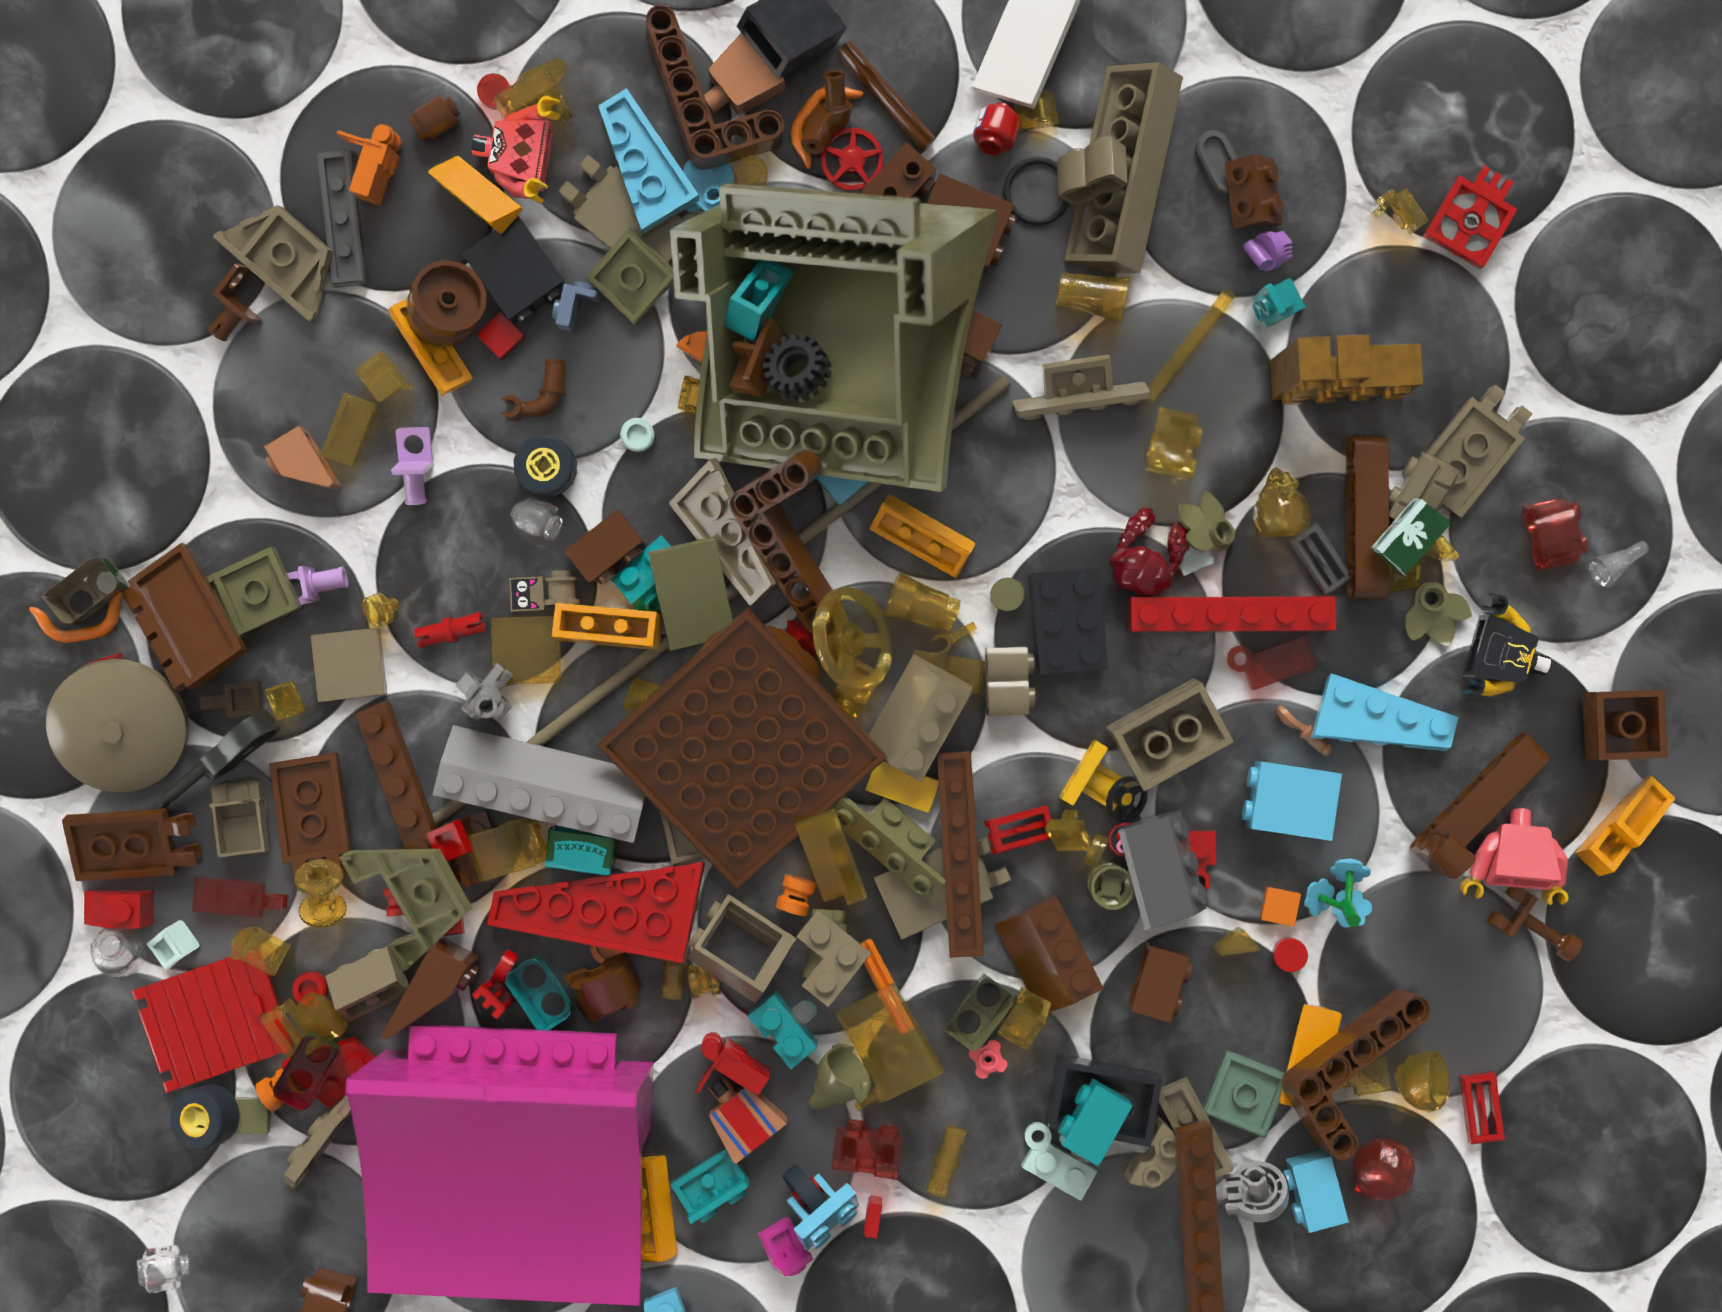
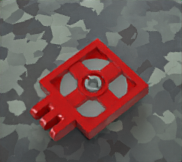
M1485 165L1480 169L1473 183L1460 175L1455 179L1423 234V237L1480 270L1485 267L1517 211V208L1503 201L1513 181L1507 178L1501 185V188L1498 189L1496 185L1502 175L1495 172L1489 182H1486L1484 179L1488 175L1490 168Z

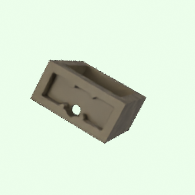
M728 894L722 904L715 901L705 917L710 923L705 930L698 927L687 944L693 948L687 959L755 1003L765 991L797 938ZM723 917L773 948L754 980L704 949V946Z

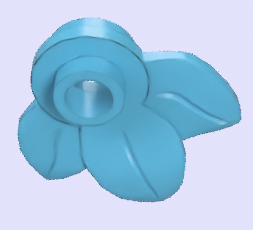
M688 160L685 163L683 172L699 194V201L684 210L688 212L703 210L705 212L719 205L720 196L716 200L709 199L714 195L720 194V186L734 183L735 174L732 166L725 164L709 170H701L693 166L691 161Z

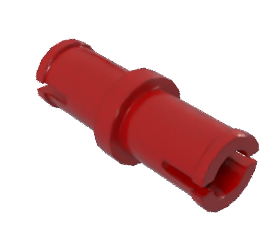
M479 611L455 619L449 616L443 618L440 623L417 627L414 629L415 639L420 638V641H417V645L422 649L446 641L452 644L458 642V638L486 632L485 622L478 623L484 617Z

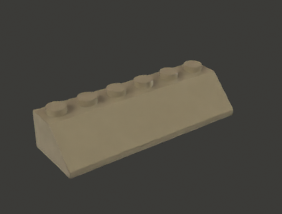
M1160 62L1106 67L1090 144L1100 137H1112L1126 146L1127 184L1119 190L1099 194L1098 197L1089 202L1076 205L1064 261L1067 263L1112 273L1141 272L1183 76Z

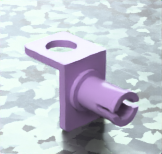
M398 428L396 430L399 462L391 469L392 475H403L406 505L424 504L427 502V498L425 497L423 474L433 466L430 428ZM417 435L422 439L424 447L420 453L414 454L406 449L405 440L408 436Z
M299 566L298 571L287 573L290 581L293 579L300 580L303 595L298 599L301 605L320 601L319 592L348 587V577L344 567L315 572L314 568Z

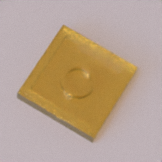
M554 616L491 618L492 669L497 662L504 666V671L508 669L514 675L506 685L562 683L561 641L552 637Z

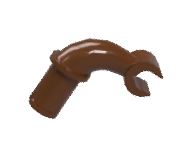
M546 359L543 388L539 389L540 396L532 401H521L514 395H507L502 400L508 404L514 403L517 406H515L512 412L501 413L511 421H518L524 416L541 417L551 413L560 404L562 398L566 396V392L563 391L566 362L558 359Z

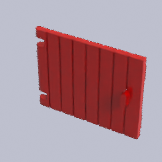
M260 946L132 991L135 1001L146 998L148 1008H143L138 1012L159 1073L167 1070L171 1071L173 1079L163 1082L166 1093L294 1049L291 1035L280 1008Z

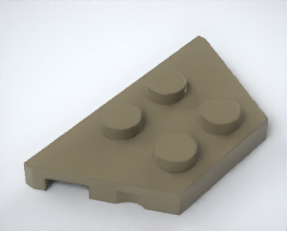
M276 205L263 211L258 217H250L241 221L238 226L226 231L221 230L214 234L213 238L309 322L314 323L317 320L332 250L288 211Z
M346 1095L332 1111L328 1109L322 1117L319 1116L307 1132L311 1138L307 1137L302 1144H299L286 1160L291 1165L284 1173L282 1185L292 1193L296 1191L351 1116Z

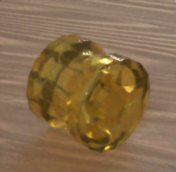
M695 964L688 966L689 985L693 999L701 998L706 993H710L713 996L721 994L719 979Z

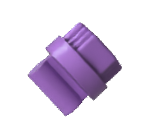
M1284 231L1261 233L1256 236L1255 240L1251 239L1243 246V249L1260 270L1270 271L1277 269L1283 263L1291 261L1293 257L1291 254L1293 253L1292 241Z

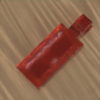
M196 877L192 911L259 918L263 916V908L269 910L286 909L288 895L265 893L266 883Z

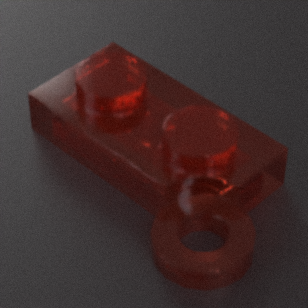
M1305 636L1255 654L1246 646H1235L1230 649L1226 657L1229 668L1236 672H1245L1251 690H1256L1317 668ZM1239 652L1246 656V662L1243 665H1237L1234 661L1235 655Z

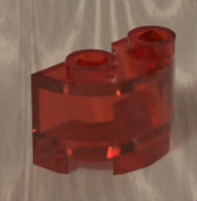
M1560 497L1522 506L1526 528L1532 535L1533 547L1531 549L1536 571L1576 563L1580 559V555L1588 552L1587 539L1584 534H1580L1578 521L1581 518V513L1576 501L1568 502Z
M848 1119L846 1126L836 1128L831 1169L851 1173L865 1172L873 1174L875 1177L898 1180L903 1137L899 1135L900 1128L887 1124L880 1125V1129L867 1127L866 1121Z

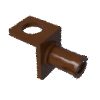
M234 264L213 292V295L223 302L224 308L207 330L211 334L216 332L214 337L223 342L228 340L229 335L241 319L251 324H260L262 322V319L233 295L251 271L244 264ZM236 275H238V276L236 277V279L230 284V282L232 281V279H233Z

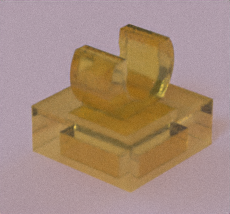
M1064 810L1061 820L1048 821L1045 831L1058 851L1089 850L1092 840L1084 828L1085 822L1076 820L1078 816L1077 810Z

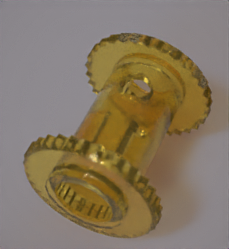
M326 859L312 860L302 865L294 876L296 888L307 895L302 900V903H300L298 910L301 920L307 925L316 928H325L338 923L344 918L343 916L347 911L345 899L334 891L337 890V887H340L344 875L341 867L335 862Z

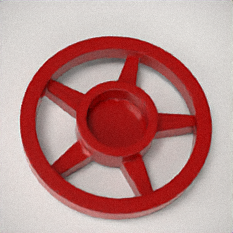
M860 128L841 129L832 136L821 153L823 173L831 184L841 190H863L883 168V151L878 140L871 133ZM851 134L850 144L842 150L830 147L838 138ZM856 135L868 139L874 145L875 150L863 151L860 147L856 146ZM827 152L839 158L840 168L834 177L827 168ZM878 155L877 169L868 179L863 170L865 160ZM845 173H857L864 182L857 185H848L838 180Z

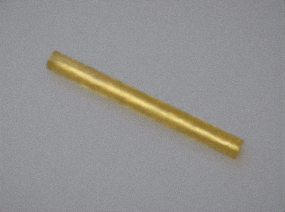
M1224 289L1151 382L1148 386L1150 398L1147 400L1154 402L1235 297L1231 291Z

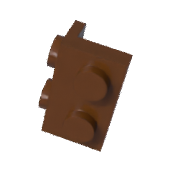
M1252 154L1226 162L1225 170L1234 228L1241 229L1252 225L1271 228L1282 225L1283 202L1278 195L1277 188L1279 172L1273 158Z

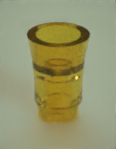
M1062 273L1056 305L1069 307V310L1104 317L1121 324L1130 277H1104L1076 273V275Z
M899 571L889 594L884 616L905 619L935 629L939 627L943 630L951 631L957 618L961 601L949 597L947 593L924 585Z

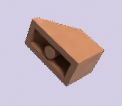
M297 426L264 446L269 454L266 457V461L276 475L281 474V476L334 490L342 487L307 429Z

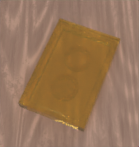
M894 982L835 1013L885 1102L940 1076L944 1072Z

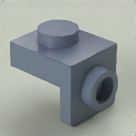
M574 281L573 286L564 284L561 300H555L552 311V318L556 319L555 324L559 329L570 332L574 331L580 300L594 303L600 302L601 296L597 291L593 290V285Z

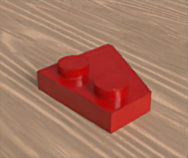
M355 1036L338 1041V1044L341 1045V1053L315 1096L329 1109L346 1094L347 1078L376 1057ZM323 1046L312 1050V1054L307 1055V1058L315 1063L325 1061L330 1054V1046ZM290 1058L285 1059L282 1062L283 1070L287 1065L288 1061L290 1060ZM296 1069L291 1072L290 1076L306 1090L312 1086L313 1078L309 1071Z

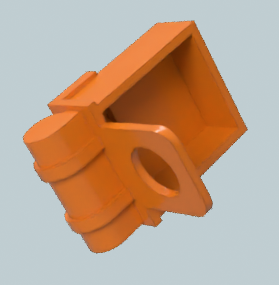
M383 124L375 127L371 140L337 131L336 134L343 140L363 147L349 191L362 201L381 206L391 176H395L401 158L396 153L402 147L400 136L391 127Z

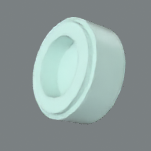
M632 418L622 426L620 437L627 449L639 453L648 450L653 445L655 432L651 424L645 419Z

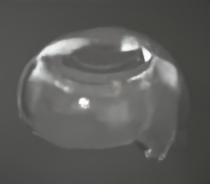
M103 928L99 930L93 937V942L90 945V953L94 965L102 973L112 977H128L139 971L147 956L146 951L143 949L142 936L133 929Z

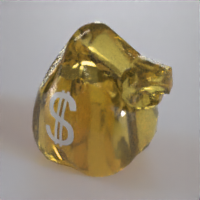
M1278 467L1270 471L1267 481L1255 502L1252 525L1253 531L1258 538L1299 535L1310 524L1309 504L1304 495L1296 490L1299 486V481L1292 478L1290 472H1284Z

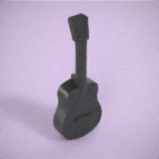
M267 710L248 717L233 728L214 748L199 760V763L169 787L159 799L153 802L154 805L149 807V809L168 808L171 802L180 797L203 776L209 777L214 781L219 776L230 772L277 734L281 726Z

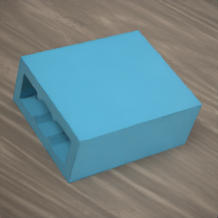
M1255 760L1254 767H1250L1247 774V787H1251L1249 800L1244 801L1242 808V820H1246L1245 827L1332 841L1342 774Z

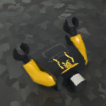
M1489 592L1488 595L1492 597V605L1490 607L1482 606V611L1493 615H1479L1462 678H1466L1469 685L1467 690H1461L1462 695L1491 697L1512 691L1516 683H1525L1527 681L1529 672L1545 676L1550 668L1551 657L1535 653L1538 637L1531 634L1530 626L1509 605L1506 596Z

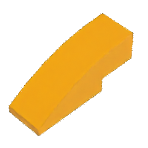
M1652 775L1648 776L1600 822L1575 854L1598 876L1614 873L1631 849L1641 846L1676 798Z

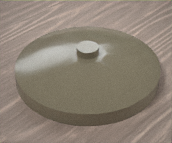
M125 659L100 660L87 664L73 672L53 694L46 716L49 744L60 764L72 776L84 784L109 792L137 791L160 781L174 768L181 758L189 733L188 715L185 705L172 684L154 669Z

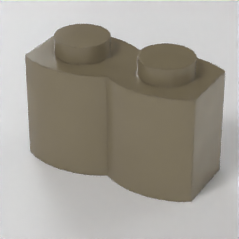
M1100 137L1085 149L1075 148L1069 150L1067 154L1057 160L1058 197L1071 205H1078L1095 199L1099 194L1114 192L1127 184L1126 146L1112 137Z
M1028 647L985 648L986 715H1029V707H1035L1034 687H1029L1028 674H1034V654H1028Z

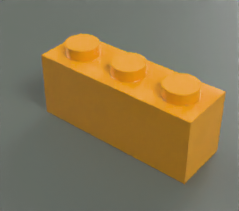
M555 603L552 637L564 642L660 650L663 620L662 616L657 612Z

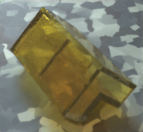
M835 808L795 823L824 902L844 895L847 905L868 898Z

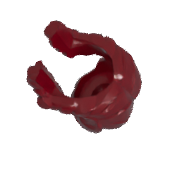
M1145 507L1134 514V517L1129 518L1125 531L1122 532L1117 543V550L1109 559V565L1112 566V575L1119 587L1133 590V592L1143 597H1153L1159 595L1164 589L1171 587L1173 577L1179 570V565L1183 563V556L1190 548V545L1186 542V535L1189 530L1183 527L1180 521L1171 524L1172 526L1168 533L1169 539L1167 540V546L1170 550L1168 564L1160 553L1150 550L1148 547L1136 546L1129 548L1130 543L1138 536L1144 535L1147 529L1151 527V524L1155 522L1153 509Z

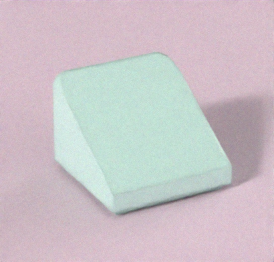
M182 920L163 929L147 943L166 971L200 946Z

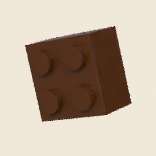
M1665 690L1582 692L1585 759L1668 758Z

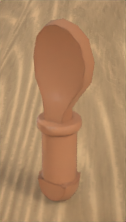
M1282 705L1276 708L1277 716L1282 723L1288 727L1300 730L1299 737L1301 739L1304 738L1323 757L1331 755L1333 748L1324 739L1311 738L1312 725L1307 726L1301 723Z

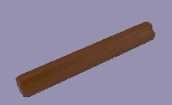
M851 41L841 45L837 50L838 57L920 150L928 148L935 139L930 130Z

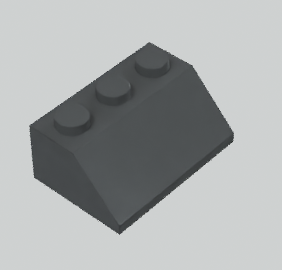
M1181 810L1145 817L1118 830L1145 930L1195 916L1206 909V890L1199 882L1197 874L1198 860L1195 853L1191 851L1188 840L1189 826L1187 821L1182 818Z

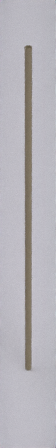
M1002 375L954 412L952 431L1009 388L1011 384L1008 379ZM868 482L841 506L837 503L797 533L803 544L805 545L883 484ZM733 584L726 588L729 602L740 595ZM666 634L661 638L660 650L646 649L526 742L543 746L669 649ZM455 800L448 801L432 814L436 827L468 803Z

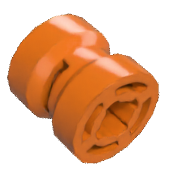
M785 874L782 883L784 891L782 895L778 896L775 907L788 913L807 917L810 907L808 904L809 896L814 894L817 884L798 876Z
M282 1068L278 1069L272 1078L265 1077L255 1085L259 1099L271 1112L284 1105L283 1102L276 1099L273 1095V1087L283 1072ZM289 1075V1087L295 1092H304L303 1086Z

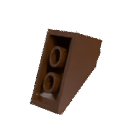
M445 937L431 945L381 1037L387 1040L459 989L464 990L467 985L470 986L479 972L480 968L475 965L480 956Z

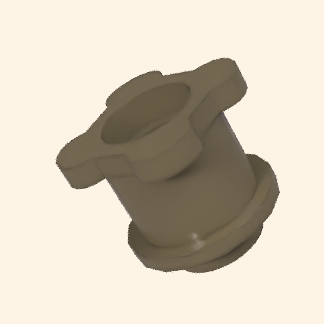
M569 570L551 571V578H545V582H548L549 600H544V605H555V603L580 604V599H576L575 581H578V577H572Z

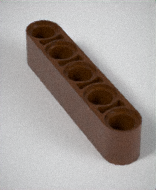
M1350 435L1346 444V567L1348 576H1351V581L1346 583L1347 595L1352 600H1385L1389 592V564L1371 547L1389 527L1388 441L1386 436Z

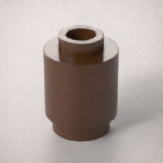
M439 94L414 109L413 112L415 114L408 117L421 140L425 141L428 138L433 140L459 124L456 117L461 113L450 96L443 99L442 95Z

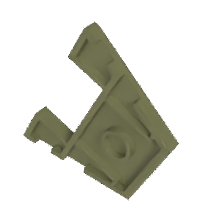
M440 849L350 850L339 857L353 884L382 874L411 926L413 933L397 938L388 945L402 971L407 970L431 945L436 943L472 909Z

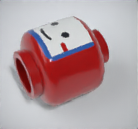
M998 102L982 108L973 130V138L978 144L979 149L984 153L993 156L1001 155L1010 151L1015 145L1021 127V119L1013 108L1006 103Z

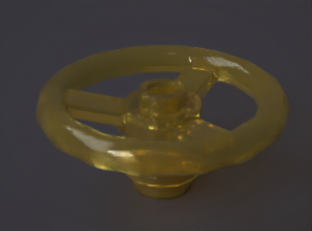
M842 586L828 592L817 606L813 622L814 646L824 670L835 683L848 691L867 692L879 686L890 669L893 646L892 633L886 616L876 601L859 588ZM842 601H855L862 606L873 620L877 633H863L857 624L849 623ZM831 612L835 627L827 631V622ZM864 648H879L880 653L877 666L871 675L863 679L852 678L850 674L853 657L862 654Z

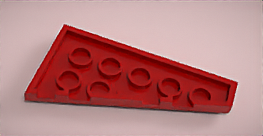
M705 862L494 891L487 925L685 964L689 947L687 944L691 937Z

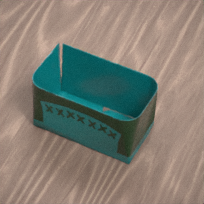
M552 825L548 828L545 867L610 876L614 870L619 839L555 825V831H553Z
M540 954L521 964L506 977V985L537 1030L552 1029L564 1021L576 1007ZM536 964L545 970L546 980L542 986L530 988L524 983L523 972L529 965ZM550 992L559 993L565 1001L564 1010L556 1016L546 1014L541 1006L543 997Z

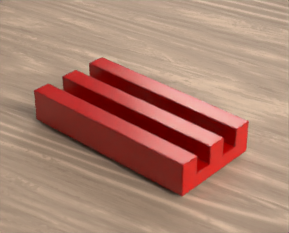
M1048 805L984 821L985 827H989L990 834H987L988 840L992 841L993 847H990L991 854H999L1055 838ZM1042 815V820L1001 831L998 830V825ZM1041 827L1045 828V833L1005 844L1001 843V838Z
M491 978L472 994L476 1000L481 996L486 999L482 1004L484 1008L488 1009L492 1005L496 1009L492 1013L496 1019L516 1001V998L503 985L493 981ZM492 986L497 990L494 994L489 991ZM501 996L506 999L503 1003L498 1000Z
M1488 1071L1484 1074L1459 1075L1468 1142L1472 1145L1505 1140L1496 1073ZM1486 1081L1494 1134H1489L1482 1085V1082ZM1471 1083H1474L1481 1134L1477 1136Z

